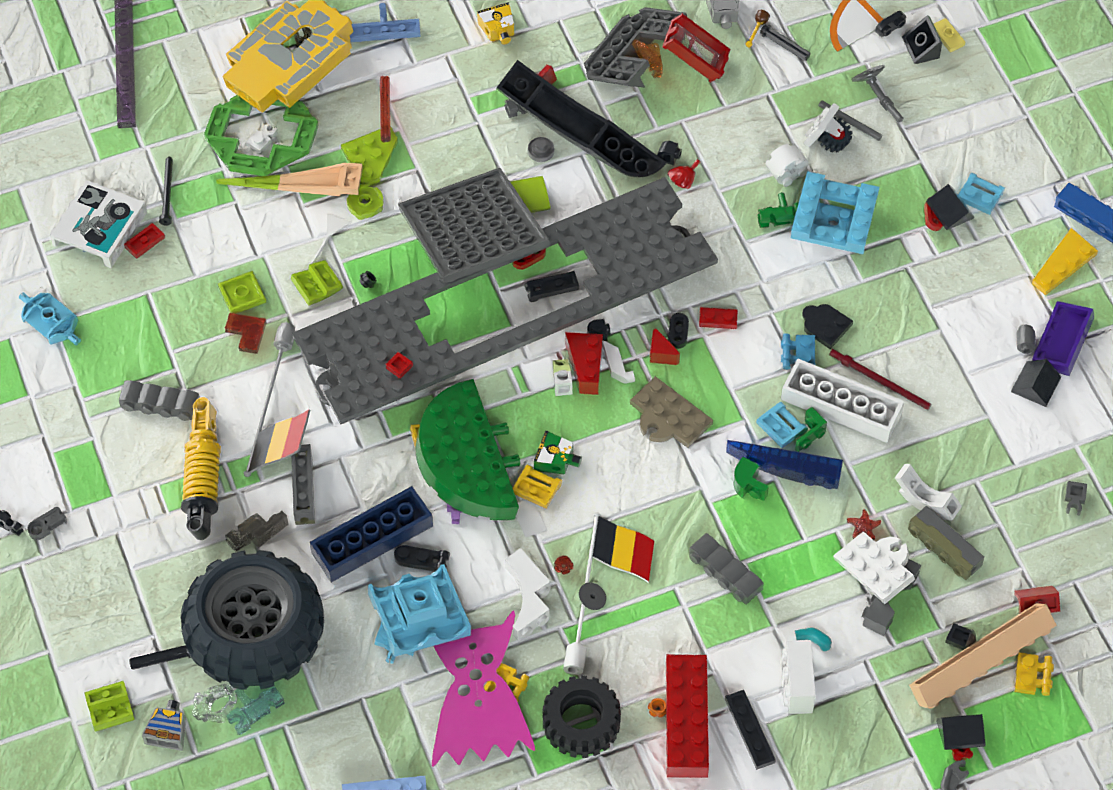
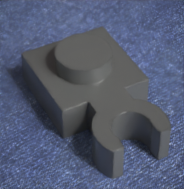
M1074 481L1067 482L1065 501L1069 502L1066 508L1067 514H1069L1071 508L1077 509L1078 516L1081 514V504H1085L1087 484Z

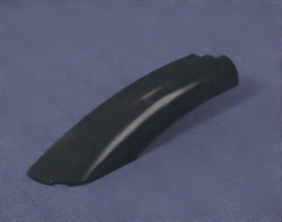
M519 60L514 63L496 87V90L548 128L624 175L647 177L657 173L667 163L612 121L603 118L578 103Z

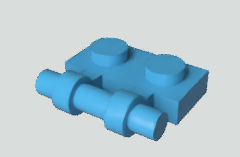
M783 334V340H781V348L783 349L781 363H783V369H790V364H795L797 359L815 365V335H796L795 341H791L790 334ZM790 350H796V356L791 355Z

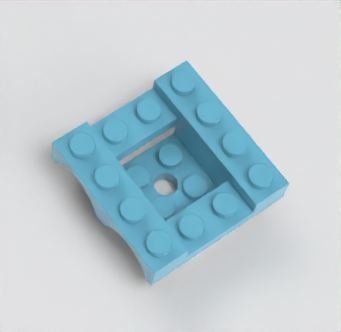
M807 171L790 238L864 254L879 187L861 183V187L825 180V175ZM820 198L853 205L855 210L820 203ZM836 221L838 225L833 226L829 222Z
M444 564L440 565L432 574L424 577H413L410 574L402 575L398 582L388 587L378 588L372 584L368 585L369 598L374 610H377L394 657L471 636L470 622ZM424 597L425 599L418 601L415 598ZM397 603H399L400 606H401V609H402V611H403V613H404V616H405V618H406V620H407V625H406V623H405V621H404V618H403V616H402V614H401V611H400L399 606H398Z

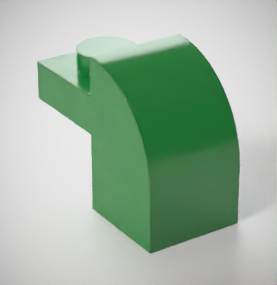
M745 457L741 458L735 468L734 489L742 498L746 493H749L751 497L764 501L768 496L769 486L756 480L759 475L760 465Z

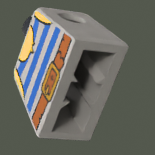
M169 700L166 709L155 708L142 734L144 744L183 751L186 719L184 713L178 711L180 707L178 701Z

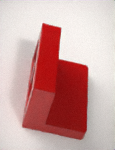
M1054 586L1014 591V595L1018 598L1019 614L1036 603L1046 604L1050 613L1061 612L1059 592Z

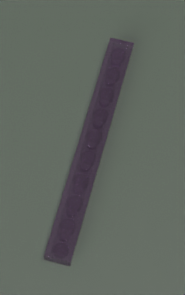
M114 0L118 129L136 127L133 0Z

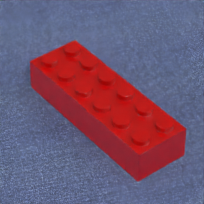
M666 654V775L671 778H708L707 655Z

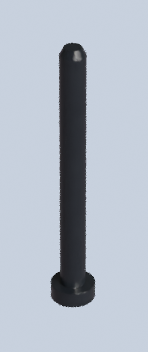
M170 156L165 160L162 215L159 216V223L164 226L172 223V217L169 214L173 159Z

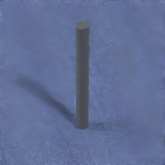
M823 100L818 105L822 109H825L826 106L828 108L831 107L830 104ZM837 110L834 115L878 141L882 138V134L840 110Z

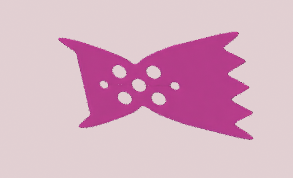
M514 610L502 625L471 629V636L433 646L447 670L455 676V680L447 692L440 712L432 755L433 767L439 762L445 752H448L454 761L460 765L469 748L474 750L482 761H485L494 744L507 757H510L518 740L523 742L529 749L535 751L532 736L519 704L507 683L496 672L504 658L515 621ZM471 643H476L477 645L474 650L469 648ZM486 653H490L494 657L493 662L488 665L481 662V657ZM458 658H466L468 664L465 668L459 669L455 666ZM473 669H479L482 672V676L478 680H472L469 676L470 672ZM494 681L496 683L495 690L492 692L485 691V682ZM461 685H468L470 693L466 696H461L458 694V688ZM476 700L482 701V705L479 707L475 706L474 703Z

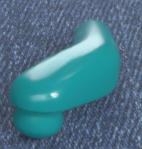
M812 627L795 630L796 640H811V642L820 646L822 651L830 650L831 638L822 631Z

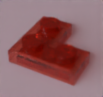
M229 313L225 332L242 335L238 346L239 351L258 354L267 322L265 318Z

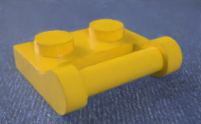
M527 464L513 486V491L515 495L547 509L557 490L560 489L563 480L552 478ZM531 476V477H533V478H536V479H538V480H540V481H542V482H545V483L551 485V487H548V486H546V485H544V484H541V483H539V482H537V481H535V480H532V479H530V478H528V477Z

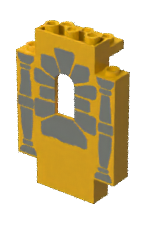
M308 0L300 8L286 1L226 53L228 62L232 66L222 76L226 87L261 113L276 100L281 101L289 108L292 107L351 54L350 35L354 32L351 25L352 21L349 17L341 15L336 8L328 6L324 0ZM311 27L314 29V33L293 52L282 46L301 28Z

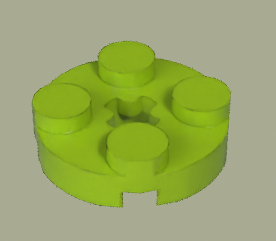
M361 184L359 194H349L346 200L348 210L359 220L371 218L383 210L382 192L375 186L374 188L368 187V184ZM363 199L366 201L370 200L368 203H362Z

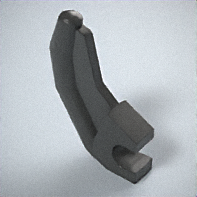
M965 760L956 761L944 770L940 784L941 790H956L958 784L968 777V770L961 771L959 769L960 767H965Z

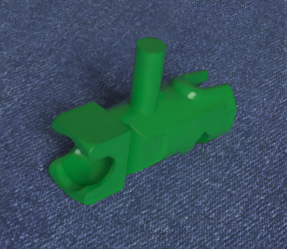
M779 193V207H767L758 210L759 227H769V223H772L774 227L793 224L799 202L795 203L794 206H788L785 193Z

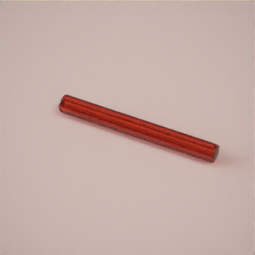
M389 76L380 77L381 141L383 143L391 140Z

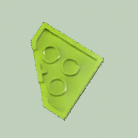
M389 125L341 144V150L349 163L363 165L360 184H368L369 187L381 181L383 171L391 159L393 149L396 148L398 139Z

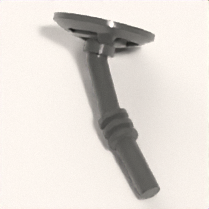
M885 65L868 69L851 79L852 82L866 81L880 100L882 107L889 111L898 123L903 121L904 118L894 107V103L888 96H885L876 83V76L883 71Z

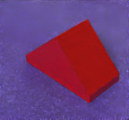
M655 328L652 333L650 363L678 365L680 353Z

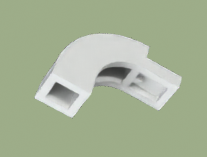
M904 464L895 477L901 486L900 494L920 511L925 506H928L942 520L952 521L962 507L953 493L940 492L926 485L911 464Z

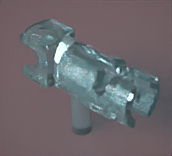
M276 687L261 692L255 699H249L244 690L236 689L235 693L244 706L240 709L239 707L235 708L226 715V718L230 724L239 721L235 725L237 735H241L251 729L250 726L270 714V706H274L277 709L284 705L285 702Z

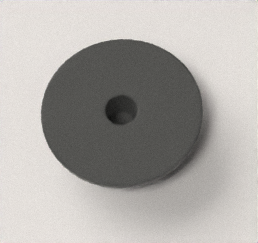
M588 582L580 587L579 598L585 607L591 610H599L604 607L606 594L598 584Z

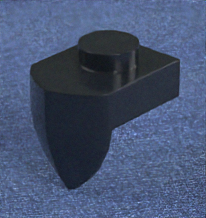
M953 623L945 643L964 650L976 642V633L973 629L970 630Z

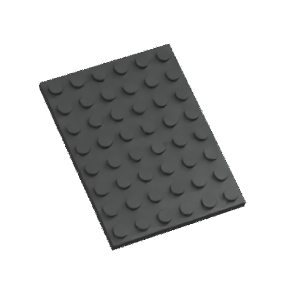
M501 168L398 203L399 210L444 284L550 246L548 237Z

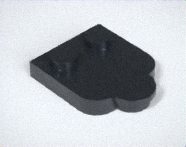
M821 304L818 307L809 305L802 312L805 320L804 331L806 334L815 335V340L829 349L853 325L852 319L828 304Z

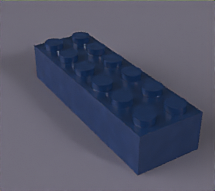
M413 486L310 541L311 553L332 583L433 527V516Z

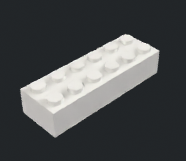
M797 359L782 388L781 395L782 401L805 410L813 407L824 418L888 443L901 417L904 406L903 400L800 359Z

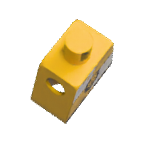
M509 2L477 11L478 25L490 41L500 40L503 45L511 41L510 36L514 35V22Z

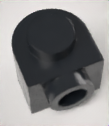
M664 141L659 148L657 156L666 161V164L674 166L676 160L681 157L682 149L678 147V143Z
M604 319L593 320L587 326V333L603 334V341L608 342V335L611 334L609 323L605 324Z

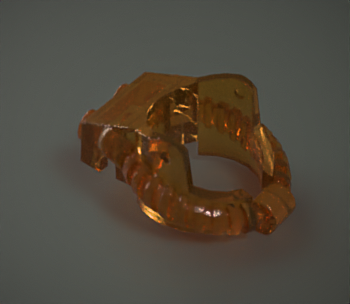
M633 40L632 46L638 58L648 60L650 64L648 69L649 71L653 70L651 75L653 78H660L663 74V65L659 45L657 43L646 45L641 41Z

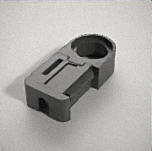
M54 507L29 523L27 527L29 536L33 540H41L51 534L50 531L64 522L67 524V519L59 507ZM34 527H42V531L40 533H32V529Z

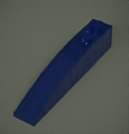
M727 440L726 453L738 460H741L742 457L760 465L759 470L780 478L804 483L808 486L816 485L826 489H838L843 464L842 459Z

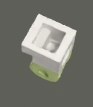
M568 359L552 360L555 396L572 395V378Z

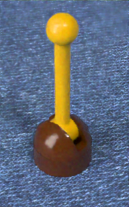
M757 11L755 15L757 25L749 41L746 42V47H752V41L760 25L768 22L770 14L767 11Z

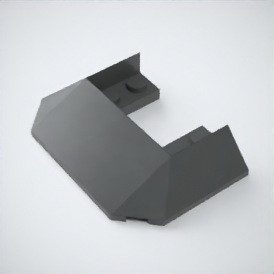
M645 7L640 9V13L631 17L629 14L623 16L584 62L588 80L645 88L641 76L650 64L648 60L640 59V56L654 39L665 40L670 23L674 18L682 13L685 16L687 14L685 12Z

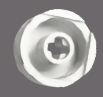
M792 143L793 146H789V144L780 146L772 152L770 161L768 159L766 161V167L777 182L783 184L784 187L791 185L797 178L805 176L808 171V160L794 143Z

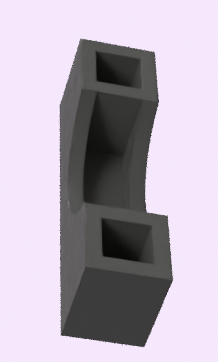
M908 559L904 567L914 575L915 580L904 589L911 590L920 574L921 565ZM873 594L871 606H866L861 617L864 618L862 626L885 636L893 622L895 611L888 602L884 604Z

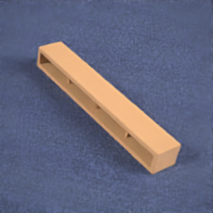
M1036 603L920 677L909 686L919 706L929 709L939 705V701L953 696L959 688L969 686L973 679L986 675L988 673L987 670L1001 665L1007 657L1017 655L1021 648L1034 644L1035 639L1049 634L1051 629L1057 625L1047 605Z

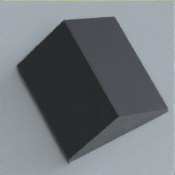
M927 15L902 36L914 64L940 58L942 41L930 16Z
M949 184L926 201L946 230L974 219L972 212Z
M1047 359L1026 361L1011 392L1047 407L1062 376Z
M983 714L937 718L936 722L944 750L985 747Z

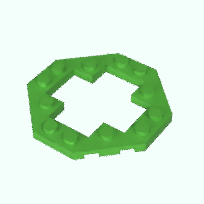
M236 95L230 98L229 102L214 106L204 132V137L229 171L267 176L310 153L319 126L318 121L309 113V109L302 101L298 100L289 108L281 101L276 100L272 105L286 107L283 115L284 121L299 123L292 145L273 144L269 158L236 153L240 144L239 139L224 137L231 115L250 116L253 106Z

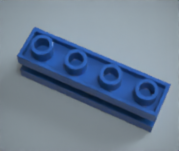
M1068 183L1056 196L1054 207L1113 243V209L1109 205H1105L1097 200L1094 196L1082 191L1078 186Z

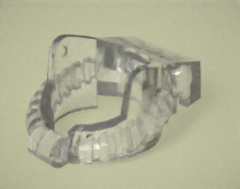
M226 684L212 686L207 689V692H203V695L195 693L192 715L197 720H202L203 722L208 720L218 723L226 722L225 717L232 711L233 704L237 703V694L231 686ZM229 695V702L221 710L211 712V706L215 700Z

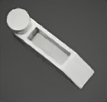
M603 341V350L611 377L625 384L635 382L633 371L625 372L619 348Z

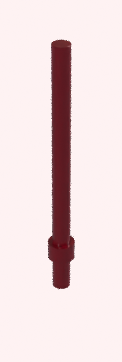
M834 349L830 351L829 356L840 361L843 366L853 368L926 410L930 409L931 403L853 360V357L847 354L843 355Z

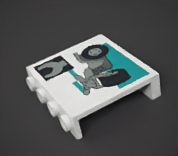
M86 180L84 185L78 189L74 200L70 201L66 212L61 215L57 226L51 230L52 244L57 247L61 241L103 258L106 267L112 268L125 248L124 243L130 240L147 214L145 202Z

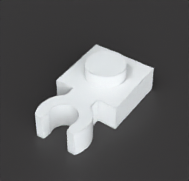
M266 124L263 127V132L257 130L246 141L247 146L262 154L272 143L271 138L278 134L277 128L268 131L270 130V124Z

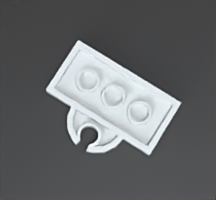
M862 532L833 555L836 562L884 604L915 580L914 575L904 567L909 559V550L906 543L902 545L899 551H892L895 547H899L902 544L901 539L896 537H886L875 542L866 533Z

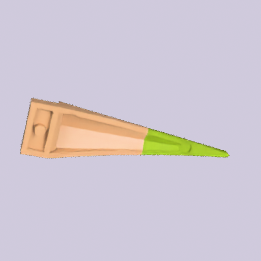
M341 163L287 174L217 179L216 183L341 196V194L358 195L363 165L358 163Z

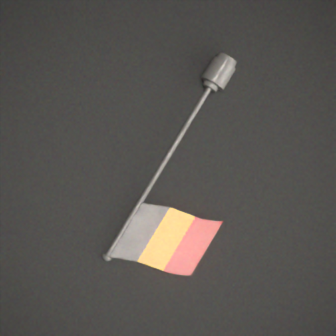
M281 323L276 332L273 344L279 350L248 466L244 472L245 477H250L252 472L268 464L296 454L300 451L310 409L296 417L275 423L262 430L282 353L291 350L294 338L292 333L295 332V326L291 323Z

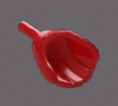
M697 159L691 167L678 166L672 168L667 174L678 187L690 189L696 174L694 169L698 166L700 160Z

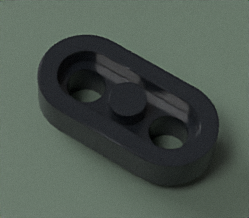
M902 11L893 13L879 22L875 32L880 37L890 35L892 31L905 25L906 15Z
M676 313L670 318L668 341L676 349L683 348L687 344L689 319L683 313Z

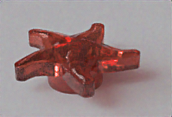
M863 509L860 518H847V523L855 527L853 539L864 532L872 540H875L872 529L881 525V520H870L866 509Z

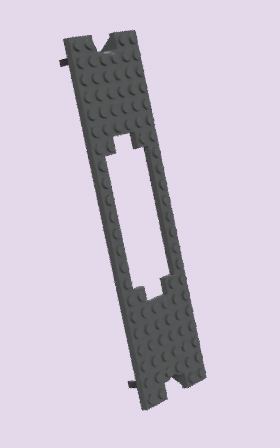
M663 177L542 228L549 239L550 246L558 243L566 257L579 251H584L598 274L583 281V286L590 296L457 353H454L447 339L429 346L415 323L416 320L430 315V310L424 299L540 250L445 284L436 272L297 330L292 334L308 366L313 364L326 369L317 378L315 389L322 403L331 406L341 425L718 263V258L701 232L690 235L684 227L671 226L670 220L682 208V202L667 179ZM397 352L413 362V367L401 379L388 371L385 366ZM319 385H329L331 388L325 390L323 394Z

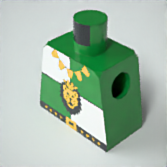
M545 430L534 459V469L539 472L564 475L569 465L580 467L582 456L573 454L572 442Z

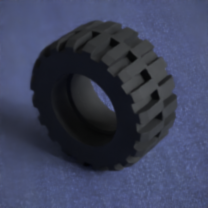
M583 675L579 679L573 676L569 677L567 682L565 680L558 682V688L553 686L550 690V695H546L542 711L543 728L545 729L546 738L550 740V744L554 748L559 747V752L563 754L568 752L570 757L574 758L577 755H582V758H588V754L596 756L600 754L601 749L606 751L610 748V743H614L617 739L621 722L619 699H616L614 690H609V685L605 682L600 684L599 679L592 677L591 680ZM584 704L595 708L600 713L601 719L591 728L576 729L566 724L562 715L568 708Z

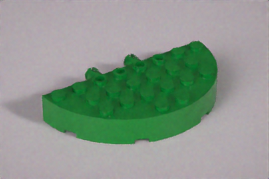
M474 379L456 383L440 392L430 402L423 414L415 446L420 472L428 486H432L438 493L437 496L465 514L477 518L478 516L488 517L490 520H514L516 518L519 505L505 468L519 467L520 458H518V454L502 457L494 436L508 435L509 427L506 422L490 425Z

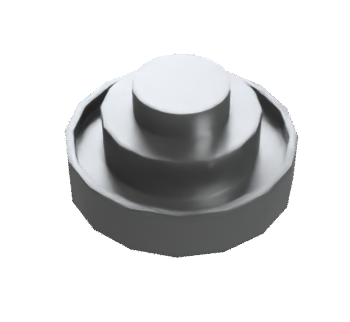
M545 137L534 138L528 144V155L536 162H546L554 155V144Z

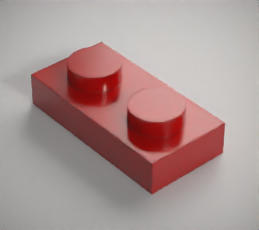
M152 223L124 243V246L137 259L165 239V234Z
M700 307L699 327L737 329L738 309Z

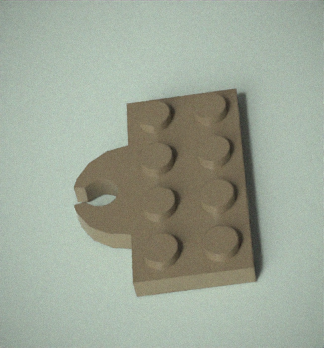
M656 376L630 400V405L642 413L640 430L643 436L647 434L649 428H656L658 430L649 436V440L653 442H665L674 437L689 448L713 425V419Z

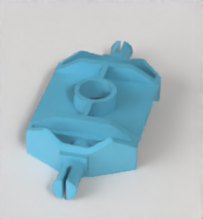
M22 292V295H19V299L25 303L21 314L22 321H26L46 337L50 345L67 339L74 343V345H78L81 342V339L74 334L78 323L77 316L50 293H40L31 298L24 292ZM46 313H53V316L49 318L44 317Z

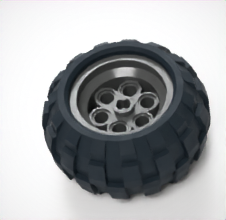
M245 550L231 553V558L224 561L217 559L208 565L206 573L199 577L197 576L188 590V597L183 602L180 616L183 639L193 661L217 682L227 681L233 688L247 690L249 686H260V689L274 687V682L283 678L288 681L297 675L301 664L309 663L318 647V640H320L324 629L323 604L312 578L306 572L303 573L300 566L287 557L276 558L273 552L259 550L256 554H246ZM270 620H277L274 623H269ZM236 631H243L240 634H235ZM256 634H263L260 637H254Z

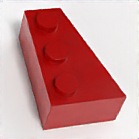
M565 332V346L569 354L579 394L598 395L603 334Z

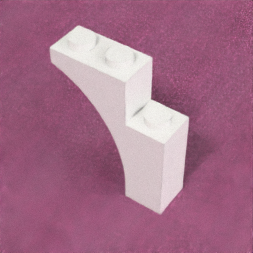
M521 548L505 559V568L518 584L523 600L520 615L513 625V636L517 640L528 637L535 628L545 625L550 618L549 608L540 599L546 597L550 592V580Z

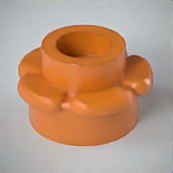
M655 698L648 704L651 716L661 718L666 715V703L663 699Z

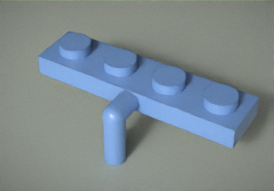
M385 3L379 4L380 22L351 24L354 32L350 35V42L421 37L419 19L387 21Z

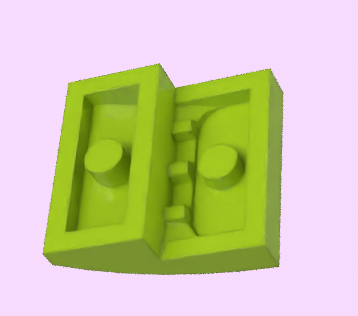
M543 176L510 181L531 213L551 209Z
M326 260L309 264L308 270L291 275V281L308 306L318 303L343 289V285Z
M124 681L84 692L95 732L135 720Z

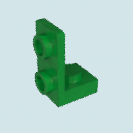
M813 407L806 410L805 423L811 430L796 441L795 450L797 452L807 449L815 439L822 438L826 433L827 421Z

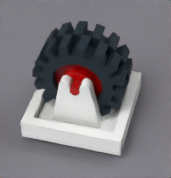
M833 103L830 108L826 106L822 113L817 116L813 122L814 125L805 134L807 139L804 144L810 147L818 140V142L822 141L821 147L826 146V151L830 149V152L836 151L837 153L840 150L842 151L851 142L852 131H849L850 125L846 126V121L841 122L842 118L837 120L834 117L839 109L838 105Z

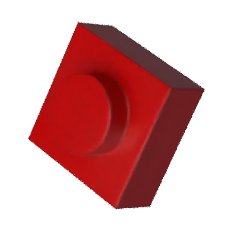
M397 352L385 366L388 371L401 379L413 367V362Z

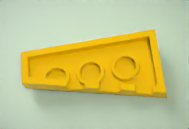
M1070 228L1037 273L1032 284L1046 296L1094 258L1098 250L1075 230Z

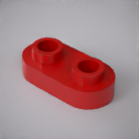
M925 202L926 226L933 231L941 230L943 227L942 223Z
M546 248L538 251L539 254L533 253L514 261L512 265L519 270L526 269L544 259Z

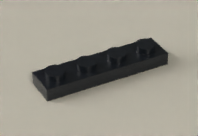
M741 690L726 695V704L756 770L775 764L776 759L745 691Z

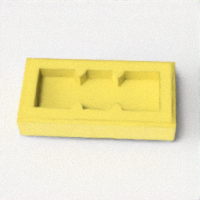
M946 18L934 23L943 45L950 53L965 46V40Z

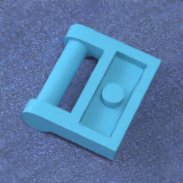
M971 173L958 195L965 204L990 215L1003 195L1005 187L1001 185L998 187L977 177V174ZM973 183L994 192L995 195H991L972 185Z
M782 402L776 404L756 421L781 448H784L808 430V427L805 424H801L786 409ZM777 414H781L795 429L792 430Z

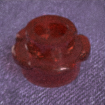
M559 556L554 562L555 571L563 575L570 573V570L574 567L573 562H571L568 556Z

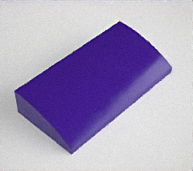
M1057 301L1032 361L1047 359L1059 374L1070 376L1094 320V310Z

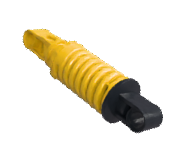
M205 397L198 398L193 404L192 432L190 433V441L184 445L186 454L181 510L187 514V529L197 540H204L210 535L211 515L217 513L219 507L217 492L221 446L217 443V434L215 433L217 411Z

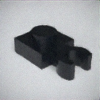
M1 510L0 527L20 536L24 531L21 528L22 524L12 520L11 515L7 511Z

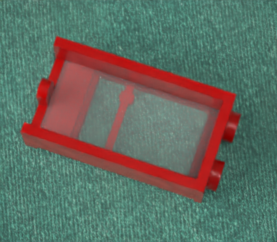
M683 13L671 21L662 46L665 50L668 49L709 79L710 83L723 76L725 72L724 67L729 60L728 56L731 50Z

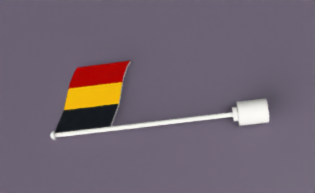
M598 512L594 513L593 517H595L585 583L589 582L593 558L611 568L635 575L649 583L655 541L642 533L618 526L602 518ZM581 604L576 642L568 645L566 649L563 670L571 675H580L584 672L587 649L580 643L585 611L583 604Z

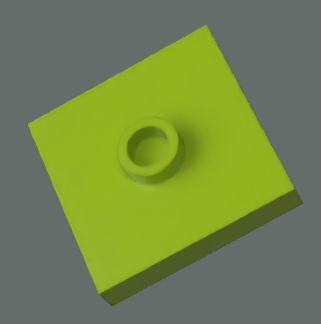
M253 271L218 283V288L231 316L267 303Z

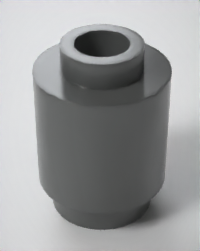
M1031 325L1019 326L1016 332L1017 350L1023 354H1029L1036 349L1035 330Z

